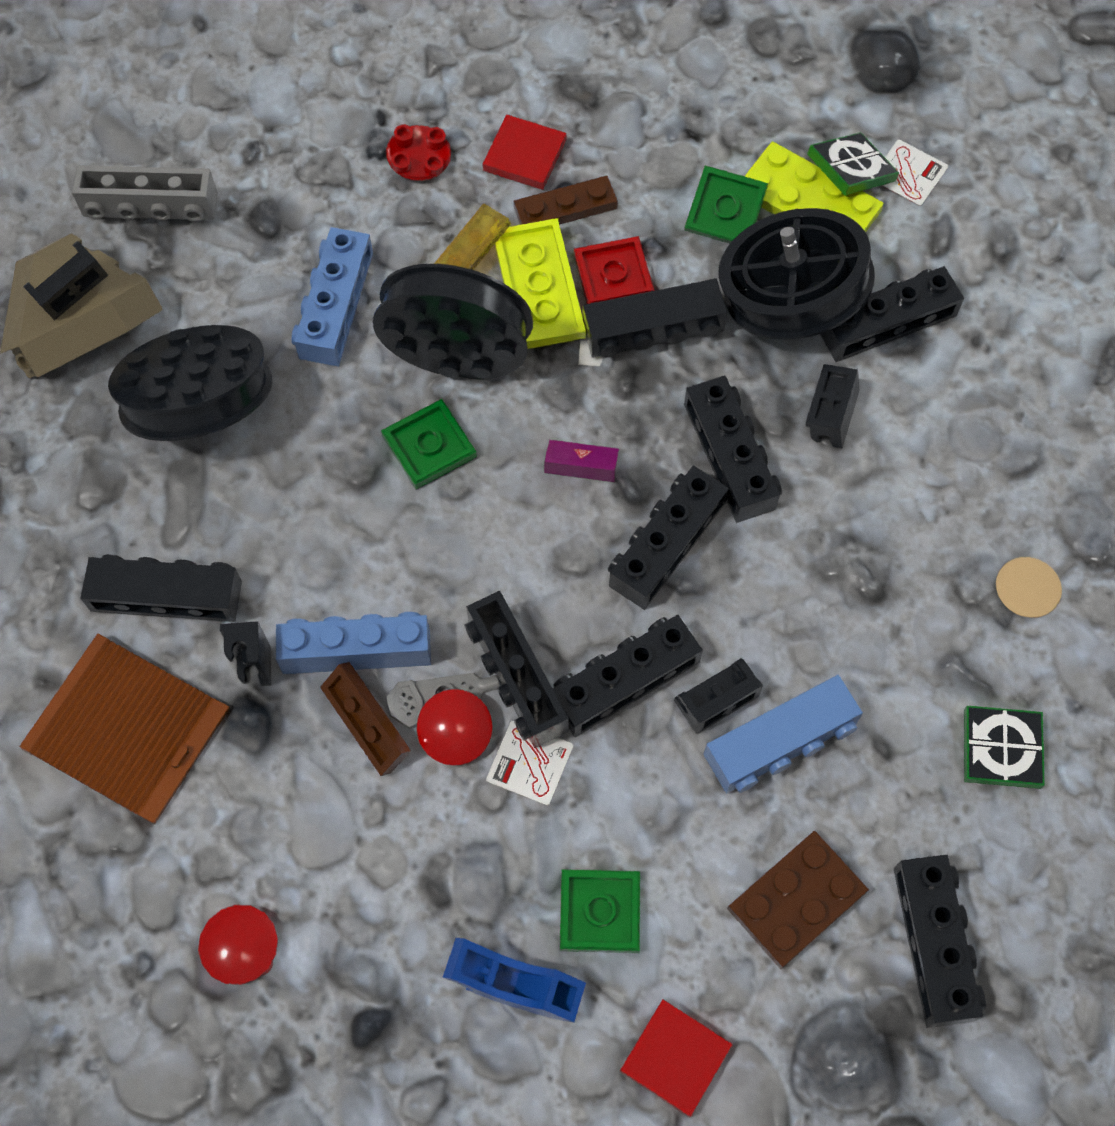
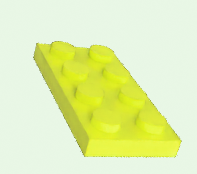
M773 141L745 175V177L768 183V189L761 208L772 214L803 208L827 209L850 217L866 232L880 214L884 205L883 202L863 191L845 196L818 166Z
M558 218L492 230L503 283L516 291L526 301L533 314V329L526 339L528 349L586 338V329Z

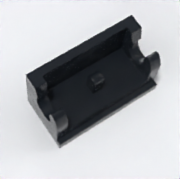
M79 241L73 244L78 253L38 287L34 288L29 282L23 286L54 321L108 276L98 261Z
M823 364L806 419V427L810 428L811 438L815 442H819L820 435H826L831 438L830 443L833 447L843 448L860 391L858 369Z
M259 622L220 624V633L224 638V654L230 662L235 657L237 661V676L242 684L246 683L247 677L245 672L247 668L255 666L258 670L257 675L260 685L272 686L271 646Z
M740 658L728 668L689 691L682 692L674 698V701L694 732L698 734L757 699L763 684L757 679L748 664Z

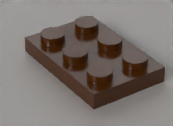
M814 830L734 900L727 909L781 970L865 895L869 889Z

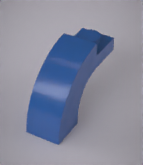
M455 938L442 977L466 987V990L499 1003L572 1023L575 1022L586 982L556 969L539 967L506 957L464 938Z

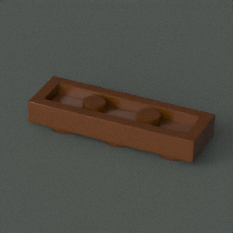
M607 175L514 200V210L520 225L558 218L559 225L616 210L618 206L617 198Z
M351 663L339 664L320 688L379 775L390 774L411 750Z

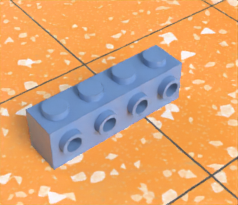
M330 227L327 240L323 239L319 248L320 262L318 268L314 267L310 276L311 290L309 296L303 297L301 304L302 318L300 324H296L292 331L291 342L296 347L299 359L339 367L373 256L370 234Z
M404 612L399 614L398 617L383 618V616L378 614H367L362 616L361 619L352 620L332 616L319 622L291 619L286 624H276V661L283 674L334 671L339 664L350 662L355 670L431 665V644L427 615H420L416 612Z
M838 674L707 743L703 755L726 794L735 789L742 793L759 782L757 777L769 771L772 775H776L787 769L792 764L791 759L803 753L805 757L812 756L825 747L824 741L834 736L841 740L858 729L856 724L863 712Z

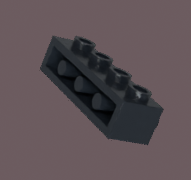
M945 266L935 270L926 269L914 278L903 282L901 280L894 281L886 286V288L871 293L866 303L854 316L836 328L820 335L835 362L956 317L964 297Z
M717 278L583 305V321L592 358L598 356L612 357L619 352L633 349L646 350L653 345L667 342L672 344L680 343L687 338L701 335L710 337L725 330L727 310Z
M726 375L687 387L684 406L716 479L729 488L726 501L735 522L738 523L776 510L779 497L782 495L781 484L776 475L771 476L767 467L768 457L762 445H757L754 439V426L750 417L743 415L740 408L741 399L737 388L730 386Z
M694 465L686 475L680 473L670 488L672 493L667 500L663 501L660 499L656 503L649 516L651 518L650 522L645 528L639 526L629 540L631 545L624 555L618 553L608 567V572H610L609 587L643 610L648 607L726 504L729 488Z
M106 554L102 558H88L80 599L90 612L235 622L242 580L235 567L223 562H213L209 566L196 565L192 561L183 559L176 560L174 563L160 562L151 557H140L138 560H124L117 555Z
M497 591L466 606L468 623L464 624L466 632L473 644L480 643L485 653L480 657L489 676L496 674L501 686L497 687V690L505 707L513 706L518 716L514 723L523 740L529 738L534 748H537L568 733L569 718L501 591Z
M678 614L669 620L666 617L657 620L648 628L649 632L638 638L636 636L628 637L617 646V651L606 657L604 654L596 656L585 665L586 669L574 676L572 673L566 674L554 683V688L552 689L569 718L568 728L574 737L579 736L700 663L703 649Z
M948 854L901 860L893 870L926 1028L975 1022L983 1017L982 1010L986 1009V999L982 987L976 985L973 969L977 967V959L973 946L971 944L968 945L964 929L968 927V918L965 907L958 904L955 889L959 888V877L956 867L954 865L950 866Z

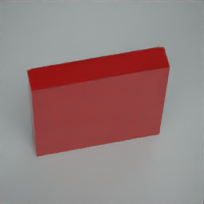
M506 114L483 161V171L544 190L565 145L567 133Z
M639 236L574 248V258L587 304L654 291Z
M662 999L620 1072L690 1118L733 1044Z

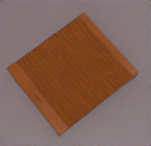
M97 633L19 747L26 753L39 758L155 825L230 707Z

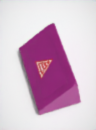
M549 440L544 461V473L614 482L619 449Z

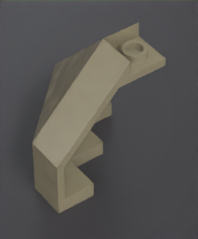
M71 233L47 244L16 261L0 354L11 350L17 365L25 372L28 378L34 376L38 378L129 332L163 310L147 280L136 272L130 275L121 270L118 261L97 249L92 252L85 247L106 271L108 276L54 321L23 286L29 282L34 288L38 287L78 253L73 244L76 241L82 244V239Z

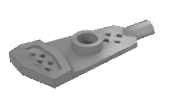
M473 673L418 681H402L394 686L387 695L386 700L390 716L407 728L412 729L417 727L418 716L424 704L436 695L439 689L465 690L481 699L483 693L497 690L499 682L496 675L479 679Z

